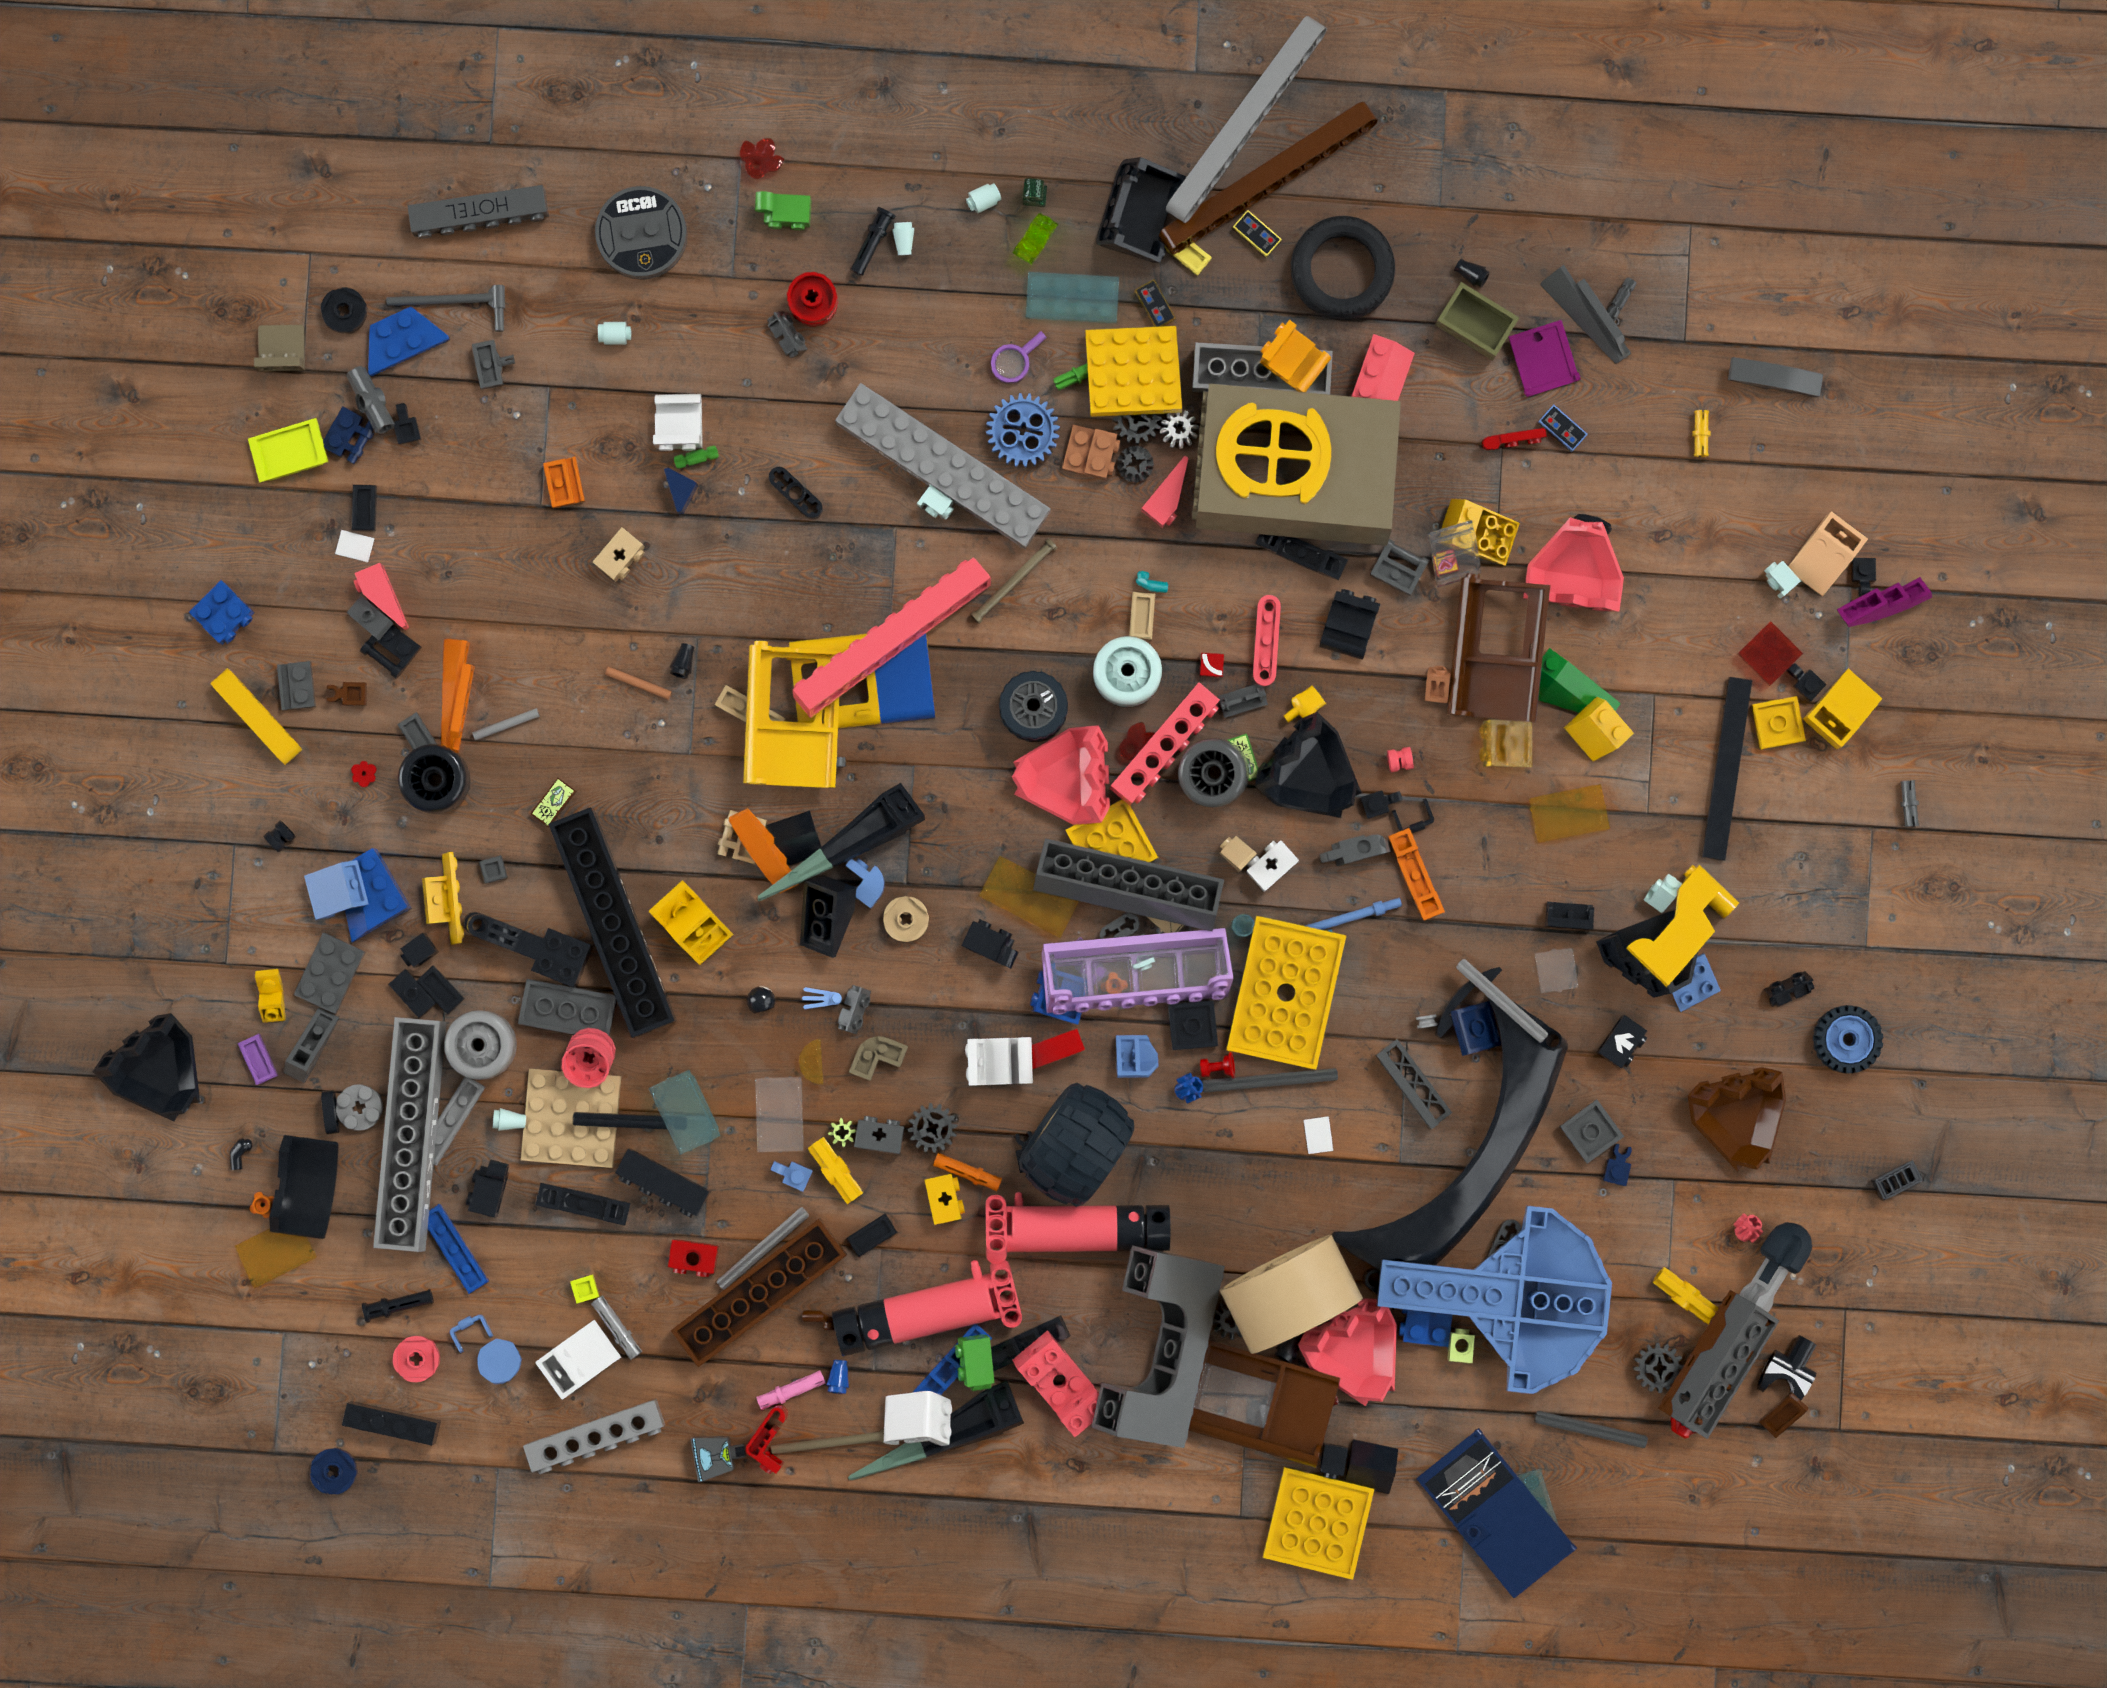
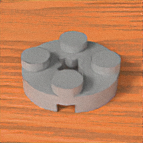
M352 1085L337 1097V1116L340 1122L349 1129H369L378 1122L382 1114L383 1102L379 1093L366 1085ZM357 1101L360 1104H365L366 1108L362 1109V1114L353 1109Z

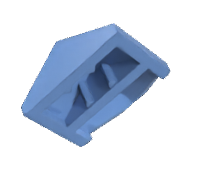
M1116 1035L1117 1078L1149 1077L1158 1068V1053L1152 1046L1147 1035Z

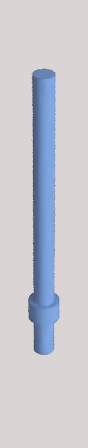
M1400 897L1383 903L1378 901L1373 903V906L1305 926L1324 930L1374 914L1376 916L1385 914V911L1401 907L1402 903Z

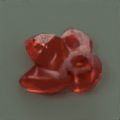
M771 138L762 139L756 145L749 141H744L741 146L740 157L746 163V173L754 179L762 178L767 172H776L784 162L783 157L774 155L775 144ZM753 165H760V167L754 168Z
M1143 722L1132 725L1128 730L1127 738L1120 744L1119 752L1121 756L1126 760L1132 761L1155 733L1146 732ZM1128 745H1133L1135 747V751L1133 753H1128L1126 751V747ZM1152 757L1146 759L1148 767L1157 764L1156 759Z

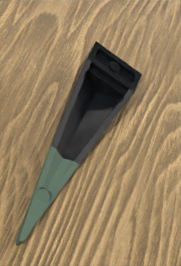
M899 783L879 795L866 809L820 849L758 896V901H762L906 834L908 829L925 820L924 813L902 783Z
M1008 1381L992 1386L991 1389H985L950 1414L951 1436L949 1445L940 1446L931 1441L904 1443L851 1474L848 1479L855 1480L1004 1434L1003 1432L1024 1424Z

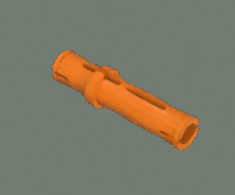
M939 1152L933 1164L934 1167L972 1181L974 1185L980 1184L996 1192L1002 1181L1001 1177L985 1172L981 1167L979 1169Z

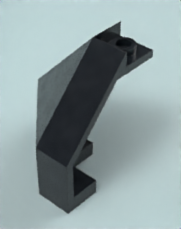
M1318 712L1299 719L1293 726L1296 730L1288 739L1284 737L1273 750L1275 755L1267 764L1265 762L1261 764L1257 770L1255 787L1276 806L1341 818L1342 810L1354 806L1355 796L1362 794L1338 731Z
M1676 909L1620 929L1596 941L1603 962L1609 967H1615L1623 972L1622 976L1633 984H1640L1647 989V994L1653 998L1671 994L1692 983L1698 952L1666 987L1626 948L1638 939L1646 938L1654 941L1674 919Z
M169 1013L153 1017L148 1021L150 1026L142 1032L136 1030L122 1040L124 1045L115 1052L111 1049L106 1052L92 1072L114 1095L174 1122L179 1114H184L188 1111L190 1104L200 1103L193 1037L176 1017Z

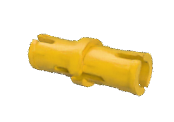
M1702 410L1694 411L1695 431H1692V436L1695 437L1694 457H1709L1708 437L1711 436V431H1708L1709 411L1704 410L1702 412Z

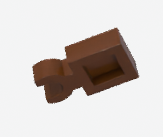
M343 682V689L335 685H327V689H333L336 692L334 697L326 698L328 702L334 703L342 699V705L367 706L366 682Z

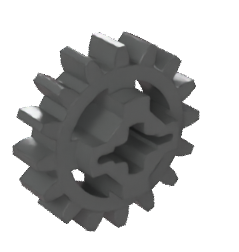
M1141 414L1143 422L1139 421L1138 424H1134V419L1132 418H1136L1137 415L1113 417V422L1118 423L1114 430H1121L1119 437L1127 436V443H1130L1132 439H1135L1136 445H1139L1140 439L1147 443L1148 436L1150 435L1152 438H1155L1154 430H1160L1161 428L1156 422H1161L1162 417L1157 416V414H1152L1153 420L1148 418L1146 414ZM1122 419L1128 422L1129 430L1124 427ZM1147 429L1144 433L1136 434L1138 430Z
M929 1103V1109H925L923 1105L920 1106L922 1112L914 1111L913 1114L916 1116V1119H909L913 1127L909 1128L908 1131L914 1132L910 1140L917 1139L916 1147L924 1145V1152H927L929 1147H931L933 1153H936L939 1146L942 1150H945V1143L952 1144V1141L949 1139L950 1136H957L956 1133L952 1132V1129L958 1127V1125L951 1122L955 1119V1115L949 1117L947 1114L950 1109L947 1108L942 1111V1104L934 1108L933 1104ZM930 1112L939 1113L944 1118L940 1120L934 1119ZM923 1117L925 1121L923 1129L918 1131V1122ZM927 1118L933 1124L937 1123L939 1125V1128L936 1129L938 1138L933 1132H927L929 1127ZM948 1125V1133L943 1139L941 1135L942 1129ZM925 1136L932 1137L936 1143H927L921 1138Z
M1655 1342L1654 1348L1647 1344L1646 1352L1639 1350L1641 1358H1634L1638 1362V1366H1634L1633 1370L1639 1371L1635 1378L1637 1380L1643 1379L1640 1384L1642 1387L1649 1384L1648 1390L1651 1392L1655 1387H1657L1658 1393H1662L1663 1387L1669 1391L1670 1384L1674 1383V1379L1679 1374V1369H1682L1684 1366L1678 1364L1682 1357L1680 1355L1674 1356L1677 1350L1672 1348L1668 1351L1669 1345L1666 1343L1662 1348H1660L1658 1342ZM1663 1353L1667 1354L1672 1362H1666ZM1652 1354V1359L1648 1363H1644L1647 1357ZM1658 1362L1664 1366L1663 1369H1660L1659 1373L1653 1370V1367L1657 1366ZM1672 1372L1670 1378L1665 1381V1376ZM1645 1373H1651L1653 1375L1654 1382H1651L1646 1377Z

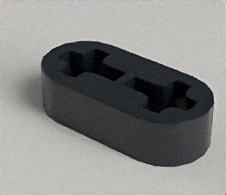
M322 1091L321 1100L325 1132L327 1135L339 1133L340 1126L336 1113L337 1099L335 1091Z

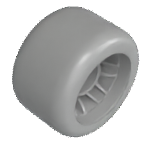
M476 1010L461 1015L451 1024L446 1033L444 1048L450 1065L459 1074L471 1079H490L502 1074L511 1065L516 1054L517 1040L512 1026L502 1016L490 1011ZM478 1038H481L485 1043L484 1049L480 1052L476 1051L473 1046L474 1041Z

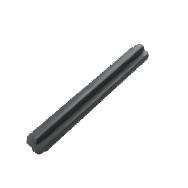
M1537 1411L1534 1421L1538 1424L1640 1448H1645L1647 1445L1648 1437L1645 1435L1542 1411Z

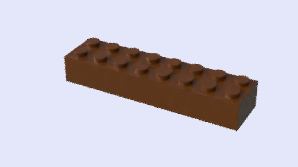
M819 1218L670 1331L696 1366L700 1367L848 1254L822 1219Z

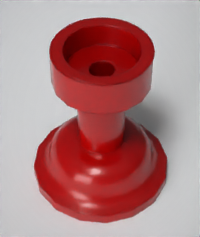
M1230 1051L1228 1055L1224 1056L1222 1062L1210 1063L1208 1058L1200 1059L1202 1077H1209L1210 1072L1224 1070L1227 1076L1235 1079L1233 1052Z

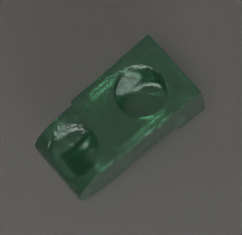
M1035 178L1024 179L1023 205L1045 207L1047 186L1044 185V180Z

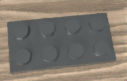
M527 979L518 1024L568 1034H575L579 1030L594 1028L607 1033L610 1037L617 999L615 995Z

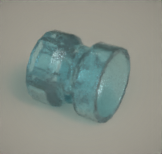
M1240 914L1233 919L1231 929L1236 936L1247 937L1253 932L1255 922L1251 916Z

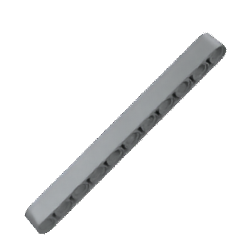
M1306 16L1172 196L1166 206L1168 213L1184 223L1189 221L1321 42L1327 27L1309 16Z

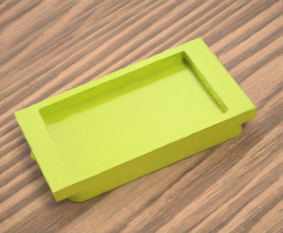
M317 418L248 438L260 483L328 463Z

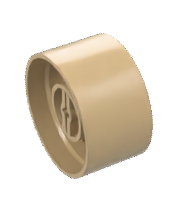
M1332 1235L1321 1237L1293 1249L1247 1272L1220 1289L1225 1303L1251 1354L1266 1350L1296 1337L1339 1315L1363 1299Z

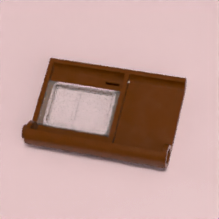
M1208 1340V1348L1204 1357L1203 1370L1200 1375L1198 1393L1195 1398L1193 1415L1188 1431L1316 1468L1340 1378L1259 1354H1251L1242 1349Z

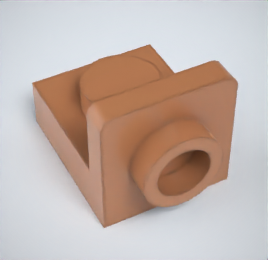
M1444 666L1429 667L1425 701L1448 703L1451 669H1447Z

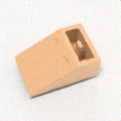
M1831 511L1825 516L1788 567L1803 583L1823 597L1854 559L1868 538Z

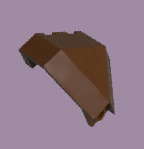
M1760 1067L1753 1069L1751 1074L1741 1076L1740 1073L1721 1077L1722 1081L1709 1084L1708 1080L1699 1082L1687 1095L1692 1124L1737 1172L1742 1166L1757 1170L1762 1163L1769 1164L1786 1102L1783 1073Z

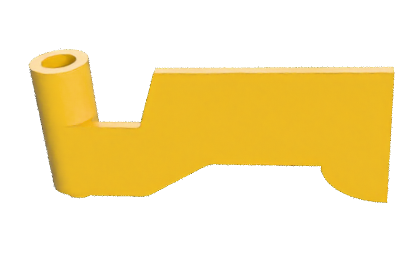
M1700 864L1696 867L1691 865L1683 874L1686 878L1677 891L1675 917L1654 941L1646 938L1638 939L1626 948L1666 987L1715 932L1703 909L1709 905L1724 919L1739 904Z

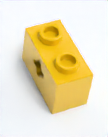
M951 1173L925 1179L934 1225L962 1219L961 1214L965 1213L963 1201L958 1200L956 1191H960L958 1178H953ZM942 1192H946L948 1196L951 1195L952 1199L948 1201L949 1205L939 1201V1198L942 1197Z

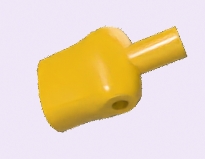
M1311 685L1291 699L1293 709L1283 716L1289 723L1298 715L1304 718L1315 713L1326 705V702Z

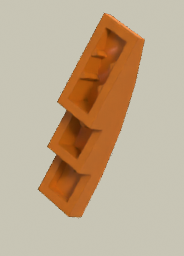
M748 808L729 817V822L740 841L772 885L792 871L786 864L787 858L774 844L773 835ZM799 883L796 884V885H794V886H792V887H790V888H788V889H785V890H783V891H781V892H779V893L781 894V893H783V892H785V891H787V890H789V889H791V888H793V887L799 885Z

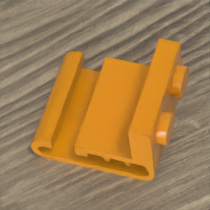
M1291 320L1286 325L1282 322L1274 333L1277 335L1272 343L1268 341L1260 351L1263 353L1260 363L1298 392H1306L1331 360V356L1327 352H1321L1317 349L1315 343L1296 330L1297 325Z

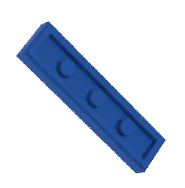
M438 1204L429 1210L428 1230L468 1294L489 1282L442 1205Z

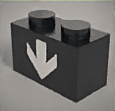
M1622 1015L1596 1053L1618 1069L1623 1066L1627 1067L1634 1058L1632 1053L1635 1048H1641L1647 1037L1645 1034L1647 1030L1626 1015Z

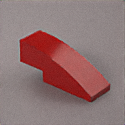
M1078 1029L1032 1045V1069L1084 1051L1085 1048Z

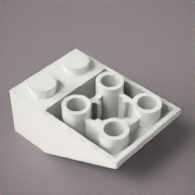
M593 1320L535 1363L563 1400L621 1358V1356L597 1322Z

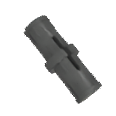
M1915 780L1900 781L1903 800L1900 803L1904 811V827L1919 826L1917 811L1919 800H1916Z

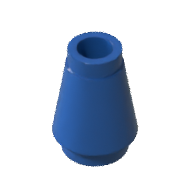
M834 1360L826 1385L828 1386V1392L846 1394V1390L849 1388L847 1361Z

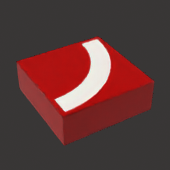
M1201 653L1200 676L1223 677L1224 654Z

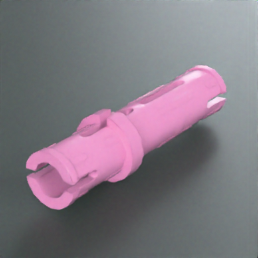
M821 1370L790 1384L782 1387L777 1386L775 1390L756 1398L761 1410H764L778 1403H786L785 1400L826 1384Z

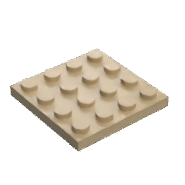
M529 1069L525 1108L526 1125L523 1130L521 1160L613 1168L617 1127L575 1126L572 1123V1117L574 1112L618 1114L621 1076L608 1075L600 1085L592 1088H582L572 1084L564 1076L563 1071Z

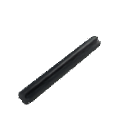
M574 1112L572 1123L575 1126L685 1130L687 1118L683 1116Z

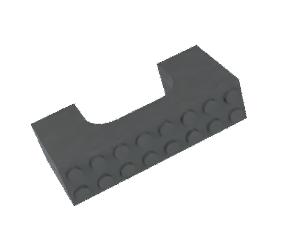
M1132 1245L1122 1291L1153 1299L1159 1303L1162 1310L1159 1336L1150 1373L1141 1384L1127 1387L1101 1382L1091 1428L1116 1437L1181 1448L1185 1447L1225 1266L1197 1258Z

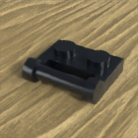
M392 625L380 640L372 635L361 647L360 652L365 656L368 654L390 671L392 677L397 679L422 647ZM378 642L401 660L399 664H394L373 648Z

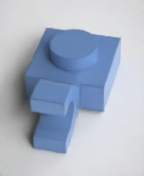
M774 1161L770 1169L785 1176L782 1183L802 1192L813 1171L793 1161L789 1167Z

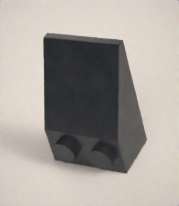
M824 875L804 881L800 934L801 946L831 958L836 957L855 910L856 887Z

